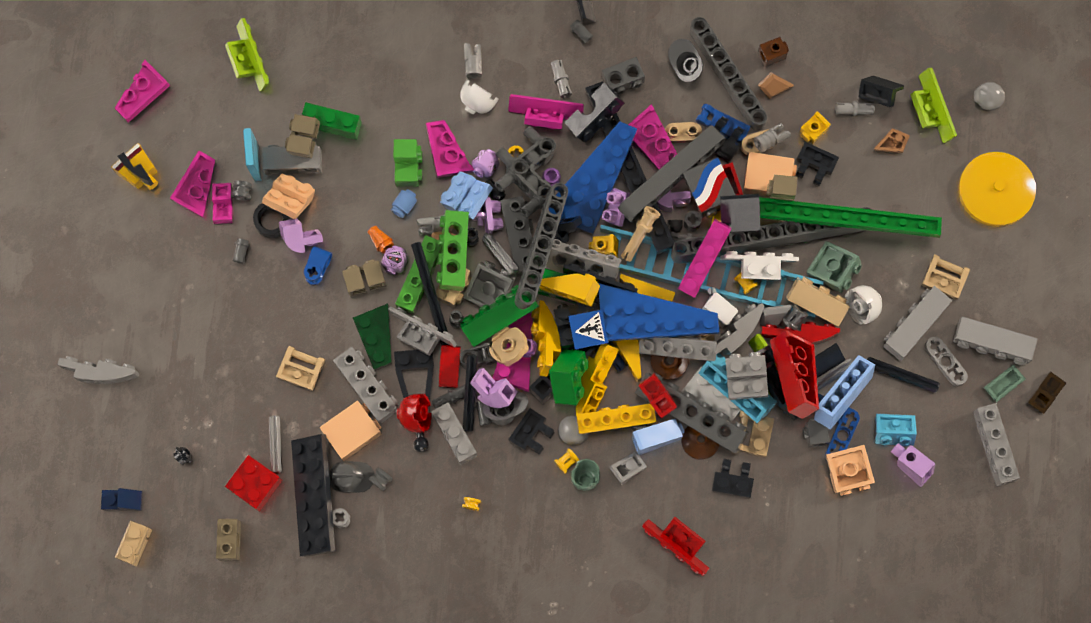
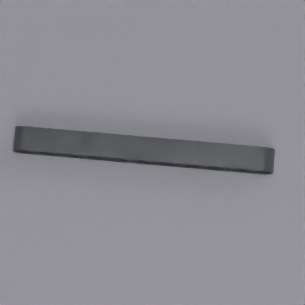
M863 207V208H861V209H870V210H873V209H871V208H869V207ZM791 221L762 225L760 230L730 232L717 257L726 254V251L744 253L866 230L836 226L827 227L826 225ZM806 227H811L814 230L810 231ZM789 230H792V231H794L796 234H791V233H789L788 231H789ZM770 234H776L777 237H772ZM705 236L676 241L672 248V260L678 264L692 262L698 251L695 247L701 246ZM751 237H757L759 240L755 241ZM733 240L739 241L740 244H735ZM677 250H682V251H684L685 253H684V254H679V253L677 252Z

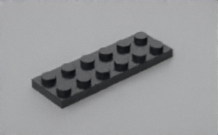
M326 434L291 440L300 557L335 551Z

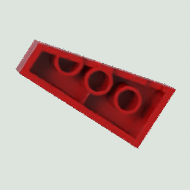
M785 330L770 340L788 412L804 419L819 409L814 344Z

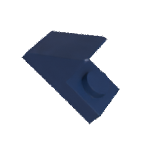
M118 488V490H102L101 510L141 511L142 491Z

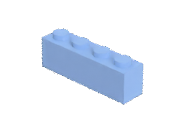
M858 355L821 400L819 409L815 411L814 420L831 430L873 378L875 364Z

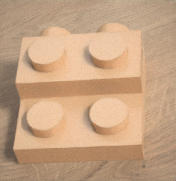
M282 173L273 182L271 190L263 197L262 203L296 219L312 202L315 189L309 183H301L294 176Z
M865 445L826 455L834 492H839L840 496L852 493L851 489L857 487L859 491L871 488L870 484L875 483Z

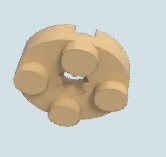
M505 327L494 334L491 340L493 343L489 351L498 363L511 366L528 352L529 346L527 345V338L522 331L516 327ZM507 343H510V344H511L510 348L506 349V348H507V345H506V344H507Z

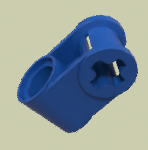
M315 246L312 248L304 269V276L310 285H318L322 281L324 273L330 264L332 252ZM316 272L317 275L310 277V274Z

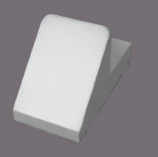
M716 292L704 305L705 310L718 313L720 328L728 325L738 312L733 305Z

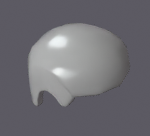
M986 82L979 85L974 91V101L980 105L981 109L992 111L1000 108L1003 104L1005 93L998 84Z
M577 416L565 417L559 423V438L566 444L581 445L588 438L589 433L579 434Z

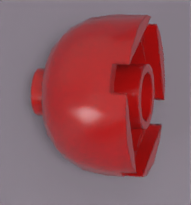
M412 394L402 400L396 414L397 419L406 430L410 432L429 430L432 412L428 413L427 406H431L428 397L425 394Z

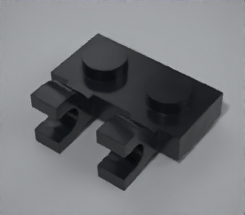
M722 116L714 127L726 140L715 153L730 162L741 146L737 143V140L741 137L744 130L738 126L729 138L721 132L729 121Z
M804 142L796 159L801 162L796 176L803 178L807 167L811 166L818 170L813 184L820 186L825 173L831 176L839 157Z
M529 408L508 440L523 451L529 447L540 455L544 448L533 440L540 431L551 439L555 432L544 424L547 420L544 416Z
M723 459L721 472H715L712 491L751 498L754 478H748L751 463L743 462L740 476L729 474L731 460Z

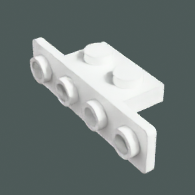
M726 251V254L720 256V260L741 261V279L781 280V262H798L799 257H793L792 253H782V256H775V253H763V256H756V252H745V255H738L737 251Z

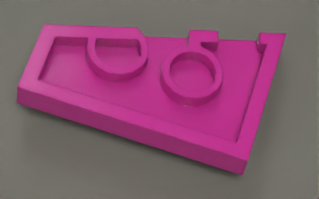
M146 60L143 61L139 73H136L133 77L134 81L129 89L125 90L115 106V110L128 123L170 86Z
M445 120L426 123L436 177L458 175L459 171L464 173L473 172L472 165L469 164L465 153L460 149L456 138Z
M198 151L171 195L170 200L203 218L215 159Z

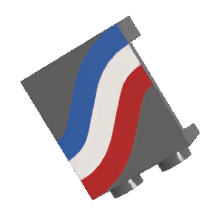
M718 157L683 172L684 180L692 192L702 218L713 217L721 210L720 196L735 195Z

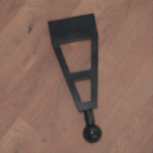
M417 349L395 351V371L403 398L409 395L402 371L428 369L425 395L430 401L434 375L433 352L429 356ZM416 432L417 438L414 440L413 447L417 452H424L428 449L429 442L424 438V432Z

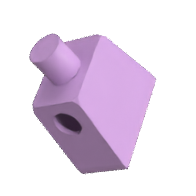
M898 443L892 449L891 453L898 458L897 466L920 487L934 474L935 463L912 445L905 449Z

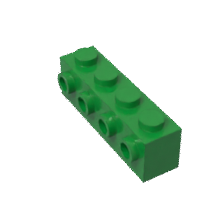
M518 284L506 296L505 294L498 296L493 304L482 306L477 314L466 316L462 323H460L461 329L472 346L475 347L539 307L538 302L535 300L529 308L524 310L518 308L514 302ZM521 296L524 302H529L527 296Z

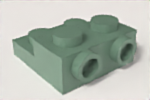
M826 241L806 272L809 276L824 281L825 286L842 293L844 289L848 290L850 288L851 278L854 274L860 272L862 264L858 255Z

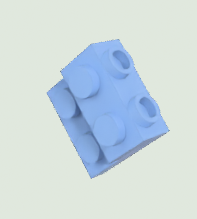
M459 171L458 175L451 179L449 189L442 193L440 203L447 210L469 212L468 218L474 219L493 187L490 184L476 180L472 175Z

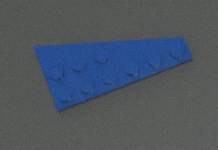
M619 121L565 184L568 188V195L560 219L581 216L582 224L577 228L592 234L595 233L607 204V194L612 192L638 130L637 128ZM558 192L556 196L561 197V194ZM549 208L550 213L556 214L553 208Z
M599 284L600 310L603 313L608 341L719 334L718 313Z

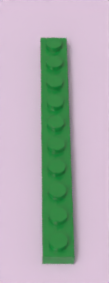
M759 197L760 218L935 238H940L942 217Z

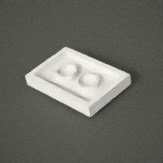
M701 366L681 392L685 394L687 391L696 396L695 400L701 404L703 401L713 407L712 410L714 412H723L730 417L728 420L732 422L741 409L698 374L702 368ZM690 406V408L697 412L695 406ZM708 415L705 419L714 424L713 417ZM726 425L723 426V428H722V432H723V433H724L725 430L728 428V426H726Z

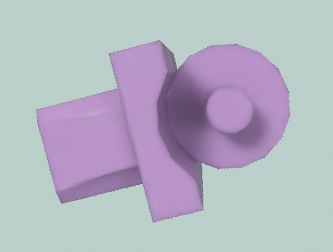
M613 188L612 192L607 194L606 200L609 206L608 210L603 211L602 219L611 224L623 226L625 216L618 210V207L630 196V193Z
M487 197L482 205V210L480 208L475 218L472 219L477 221L478 226H483L484 220L485 233L492 234L493 231L502 230L503 219L493 218L492 213H500L501 202Z

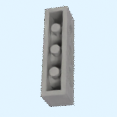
M554 239L546 269L563 273L564 264H575L581 270H592L597 272L599 276H610L617 280L622 259L614 255L601 254L593 249L587 250L580 248L578 245H569Z
M997 404L977 408L973 414L996 486L1017 481L1020 477Z

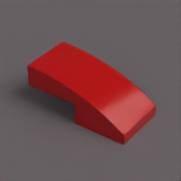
M441 346L440 387L458 388L461 346Z
M655 373L638 385L661 418L677 408L676 403Z

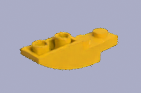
M540 300L538 303L539 307L534 309L531 317L534 318L531 334H533V340L538 343V351H540L537 367H540L539 375L547 377L553 362L556 361L561 352V345L554 317L546 303Z
M607 343L601 344L595 357H588V369L581 377L584 396L576 405V416L578 414L596 412L607 389L603 382L616 358L619 348Z

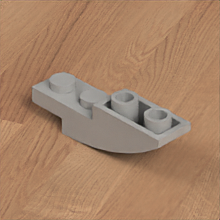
M752 303L744 309L746 312L741 315L738 313L733 317L731 322L726 325L728 330L723 332L719 336L721 339L716 341V354L719 352L723 355L731 354L746 341L762 315L763 303L757 305Z
M67 356L66 359L59 358L57 364L62 369L75 372L73 377L76 380L87 383H120L139 376L134 366L124 364L123 366L116 365L117 362L110 359H105V361L99 360L96 367L94 363L85 361L82 364L77 362L78 359Z

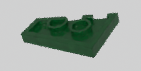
M388 303L353 317L374 371L392 364Z

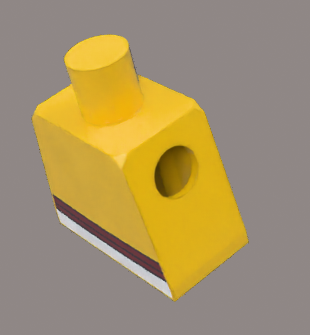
M137 143L125 155L133 167L138 164L142 165L154 183L153 185L145 184L134 177L125 168L120 159L111 168L117 175L135 188L139 189L145 184L149 190H152L158 185V181L153 177L158 171L140 144Z

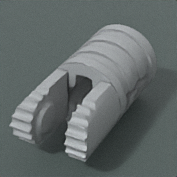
M464 43L465 76L470 79L482 77L481 45L476 44L474 48L475 53L471 55V45Z
M780 123L755 137L754 143L756 148L763 153L790 138L791 133L787 130L777 135L784 129V125Z
M440 216L416 220L417 225L423 226L418 229L419 235L442 232L443 227L439 226Z

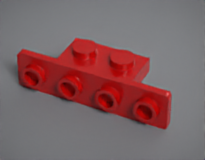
M674 517L664 531L649 519L642 525L645 529L644 531L649 536L658 539L665 549L673 551L675 556L680 561L689 564L696 574L704 576L710 569L695 556L706 541L678 518Z

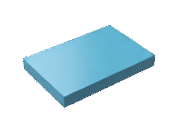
M246 128L243 130L246 166L255 182L262 181L259 144L251 128Z

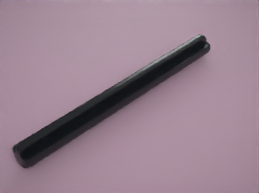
M415 242L411 244L435 326L438 328L437 331L441 333L443 331L448 332L421 242ZM440 340L441 346H442V345H449V344H447V343H445V342H443V341Z

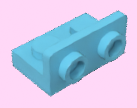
M876 414L875 444L897 445L899 443L902 446L914 445L917 435L914 415Z

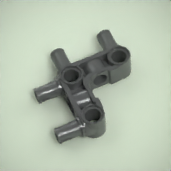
M532 126L527 127L523 135L533 145L520 156L514 158L504 147L500 148L496 153V156L506 165L507 170L506 174L495 182V187L502 192L509 185L515 183L531 199L529 203L521 208V213L526 218L538 209L543 208L546 198L542 197V195H547L551 185L546 180H543L535 170L541 165H546L553 158L556 143L552 138L541 136Z

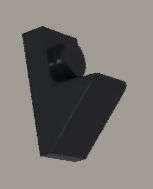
M581 216L560 219L554 239L567 243L569 241L568 233L576 231L577 227L582 224ZM543 225L544 229L550 232L549 226Z

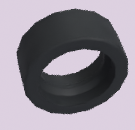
M263 203L259 204L253 214V222L258 232L268 238L280 237V227L268 230L261 224L262 214L268 209L273 208ZM281 213L283 221L290 220L289 216Z

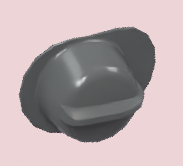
M678 39L670 45L668 57L677 76L685 82L696 80L703 70V60L695 46L687 39Z
M518 391L509 406L493 408L484 404L483 413L493 423L507 425L513 421L515 416L527 408L529 403L528 397L525 393Z
M338 462L329 470L330 485L338 492H365L373 485L368 479L370 476H374V471L371 466L363 462Z

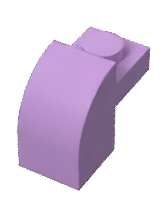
M670 190L657 202L660 210L672 212V205L676 207L686 206L691 200L690 191L671 193Z
M298 218L279 222L282 239L295 252L304 253V245L315 246L319 242H323L322 234L318 229L302 232V224Z
M484 368L478 369L470 382L479 393L477 398L485 405L493 408L509 406L518 392L506 378L495 381Z

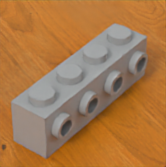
M936 286L931 290L927 288L920 296L923 300L919 304L915 302L908 310L911 314L907 318L902 317L896 324L899 328L894 333L890 331L884 338L886 343L883 347L900 361L903 360L952 302Z
M961 317L957 324L953 342L957 343V346L968 349L971 347L976 349L978 353L995 354L996 358L1003 360L1008 358L1014 360L1016 364L1025 365L1032 361L1037 338Z
M351 347L333 361L378 423L381 424L397 413L398 408L396 406L399 403L393 395H387L385 392L387 387L382 380H376L374 377L376 372L371 365L366 366L362 360L365 357L359 349L355 351Z

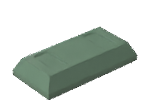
M1013 364L986 385L984 389L997 403L1026 380V378Z

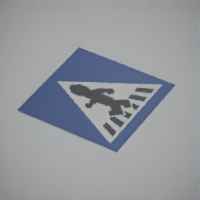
M602 310L568 316L575 349L609 343Z

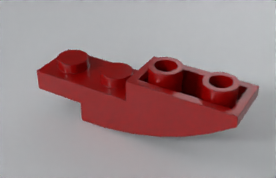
M805 322V324H801L799 331L790 327L780 329L776 325L767 324L766 327L762 326L760 334L765 339H773L787 330L817 345L838 336L840 328H836L833 324L819 326L815 322Z

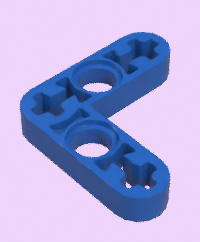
M818 393V400L820 403L825 396ZM848 407L836 422L838 425L827 447L826 455L830 454V450L833 451L837 444L844 445V448L840 446L838 451L847 449L860 419L856 410ZM853 414L855 421H852L848 428L844 427L848 421V418L845 416ZM839 431L847 432L848 439L846 441L838 439L837 434Z

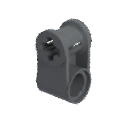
M492 342L462 351L460 354L461 366L466 369V363L463 361V358L467 355H476L478 357L477 368L496 363L497 361L491 356L489 351Z

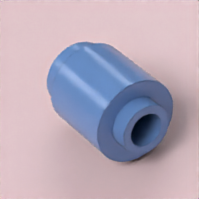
M409 189L406 191L401 190L392 203L391 211L400 218H404L405 215L407 216L417 202L416 194Z

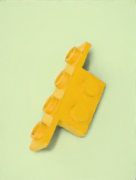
M651 404L631 407L629 405H621L617 409L610 410L607 407L601 408L597 412L578 414L577 423L579 434L656 423V416Z

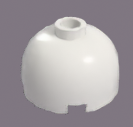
M466 80L460 92L461 101L466 105L465 110L473 115L475 112L483 114L492 110L499 99L495 97L493 100L490 98L492 96L491 93L475 83L470 86V81Z
M857 286L848 290L845 294L847 303L850 306L848 313L858 324H867L874 321L882 311V298L870 286Z

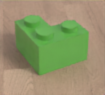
M394 139L393 158L395 162L396 187H419V181H422V169H419V163L423 161L421 146H418L417 139Z

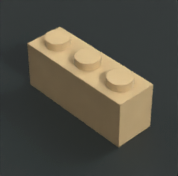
M804 276L802 279L797 277L786 296L787 300L839 327L850 307L847 299L838 294L836 297L831 295L830 290L821 285L819 288L812 285L813 281Z

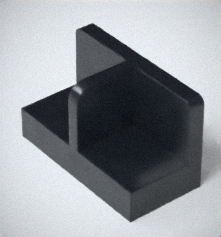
M870 76L861 79L858 97L887 107H893L896 92L903 90L904 85L877 76Z

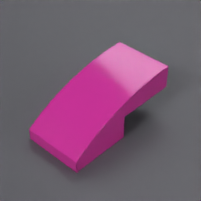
M231 183L212 184L214 224L233 223Z

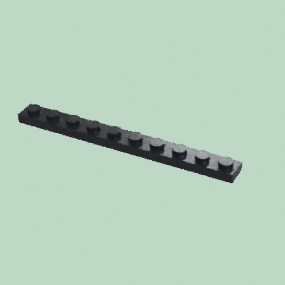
M603 81L585 88L593 109H595L596 103L591 95L603 84ZM617 113L602 126L605 136L619 123L620 119ZM630 146L621 168L631 194L647 181L632 146ZM656 202L652 208L656 209L660 216L654 221L653 229L649 232V235L659 254L672 249L675 242Z

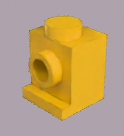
M817 111L801 127L800 135L806 142L814 144L829 130L831 124ZM814 125L817 130H813L811 126Z
M610 234V236H593L592 242H589V249L596 250L598 253L605 255H614L618 258L619 240L614 234Z

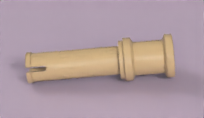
M649 206L644 208V214L637 221V228L624 252L621 254L623 259L626 256V261L631 262L644 237L652 231L654 221L660 216L656 209Z

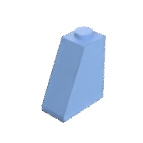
M676 419L636 430L632 432L631 439L637 454L640 456L681 440L684 429L680 422L677 423Z

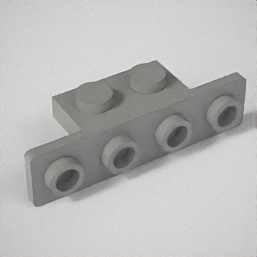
M391 306L388 310L393 316L406 322L397 336L400 341L429 356L439 340L453 347L457 345L453 340L454 336L450 333L437 331L438 328L433 324L428 323L426 325L422 323L419 317L415 315L410 317L406 315L407 312L399 307L396 309Z
M701 335L639 340V353L707 361L716 360L717 342L701 340Z

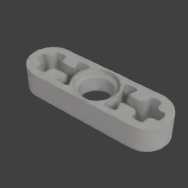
M929 338L925 343L927 354L952 385H963L968 377L965 369L940 338ZM930 342L938 344L937 350L939 352L944 351L938 358L935 356L938 354L937 350L930 349ZM944 356L949 357L951 360V365L948 367L941 364V358ZM954 365L957 367L954 369L955 373L962 374V381L959 379L954 380L955 373L953 371L948 372Z

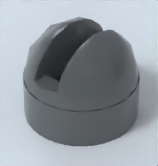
M667 220L669 231L679 233L683 227V220Z

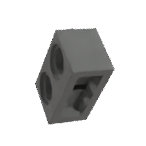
M637 57L602 70L604 83L610 86L618 95L623 94L629 88H639L645 82V75ZM635 72L637 76L630 77L628 73ZM616 78L620 80V83L613 84L611 80Z

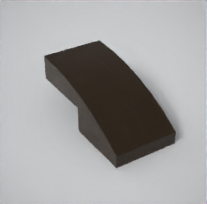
M1050 371L1028 403L1044 414L1066 385V382Z

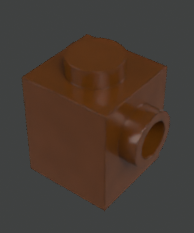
M781 37L760 44L758 52L765 67L785 60L789 48L787 43L783 42Z

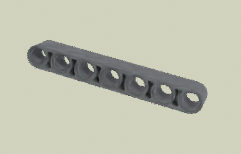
M702 17L693 19L690 34L749 126L753 130H762L767 121V114L708 22ZM702 26L703 30L698 31L694 27ZM711 41L713 45L707 46L704 42ZM721 56L723 60L716 61L714 57ZM730 71L733 73V75L726 76L724 72ZM740 86L743 90L737 92L734 90V87ZM749 101L753 106L746 107L743 103ZM760 117L763 121L757 123L753 118Z
M713 125L709 126L620 204L618 210L631 223L635 222L644 214L646 206L652 207L684 179L683 172L699 166L725 142L726 138Z
M563 183L554 184L546 195L515 296V305L523 310L529 308L535 302L568 195V188ZM554 191H558L561 197L556 196ZM549 208H553L556 214L550 213ZM543 225L549 226L550 232L546 231ZM538 242L543 243L545 245V249H541L538 246ZM532 260H537L540 267H536ZM527 277L534 280V285L528 283ZM521 296H527L529 302H524Z

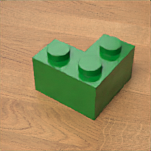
M562 350L549 370L555 403L577 405L580 399L583 398L584 387L581 383V377L587 371L589 365L585 351Z

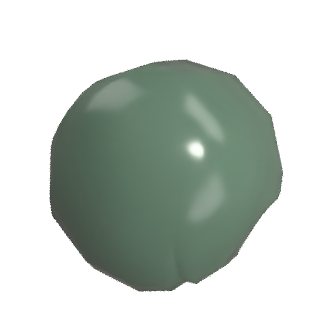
M590 459L577 461L575 468L571 471L573 485L577 489L584 491L591 490L598 485L600 469L595 461Z

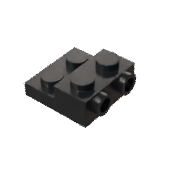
M578 302L571 306L561 304L557 306V309L553 310L562 350L574 347L568 316L593 311L592 306L590 307Z

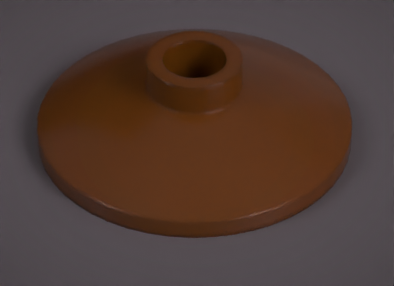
M651 355L650 362L653 371L664 379H676L682 376L689 365L688 358L673 357L674 362L669 364L667 362L669 356Z
M705 422L707 426H712V424ZM687 426L682 434V447L694 459H708L717 452L720 444L690 426ZM703 436L705 441L699 442L698 437Z

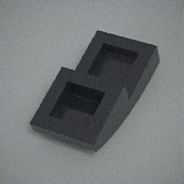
M124 152L117 156L134 177L150 186L154 184L141 164L133 167Z

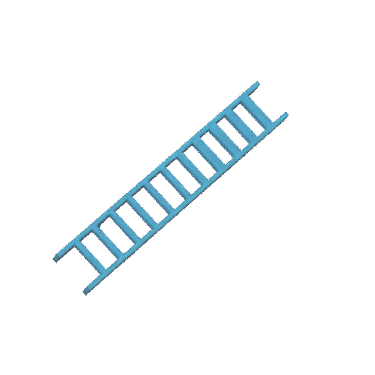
M605 225L600 227V232L614 234L619 240V246L622 238L631 239L634 234ZM645 236L642 243L651 245L645 270L634 268L637 252L631 262L627 261L626 265L620 264L619 271L676 286H679L682 281L681 279L670 277L674 261L671 258L672 249H669L663 275L652 272L657 251L651 238ZM720 257L715 259L716 262L726 264L720 289L715 288L716 292L723 298L746 304L754 303L757 305L763 303L764 308L783 306L780 304L786 280L795 281L797 277L803 278L801 275L781 270L782 280L777 300H762L767 281L763 279L756 299L744 296V290L741 286L739 294L725 291L731 265L741 268V261L720 260ZM692 262L686 264L684 276ZM709 272L704 282L702 283L699 292L709 294L708 289L712 288L706 286ZM806 277L813 281L812 285L818 288L820 285L823 286L824 281ZM807 312L808 316L805 319L814 320L816 315Z

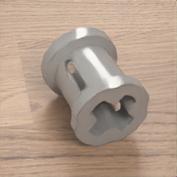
M341 508L333 511V523L338 528L347 527L350 523V515L347 511ZM337 516H343L345 520L338 522Z

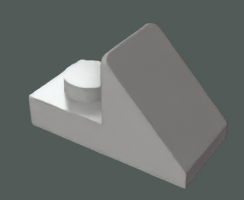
M635 451L609 468L623 485L647 466Z

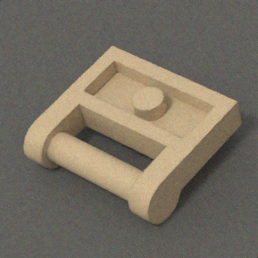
M934 254L922 286L929 289L936 286L948 297L958 300L970 269L954 265ZM936 265L961 275L960 279L935 269Z
M289 346L276 377L313 391L325 364V359L310 356ZM294 357L315 365V368L312 370L290 362V360Z
M740 411V423L747 428L748 420H754L743 411ZM764 417L758 423L754 421L749 445L742 444L739 451L766 457L774 418Z

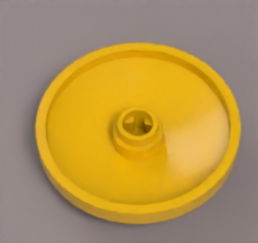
M989 152L976 157L966 166L959 180L958 192L964 209L972 218L988 226L1001 227L1011 225L1026 215L1034 202L1036 186L1031 171L1020 159L1003 152Z

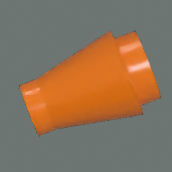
M373 226L368 230V234L378 252L384 254L387 248L394 246L393 239L377 226Z

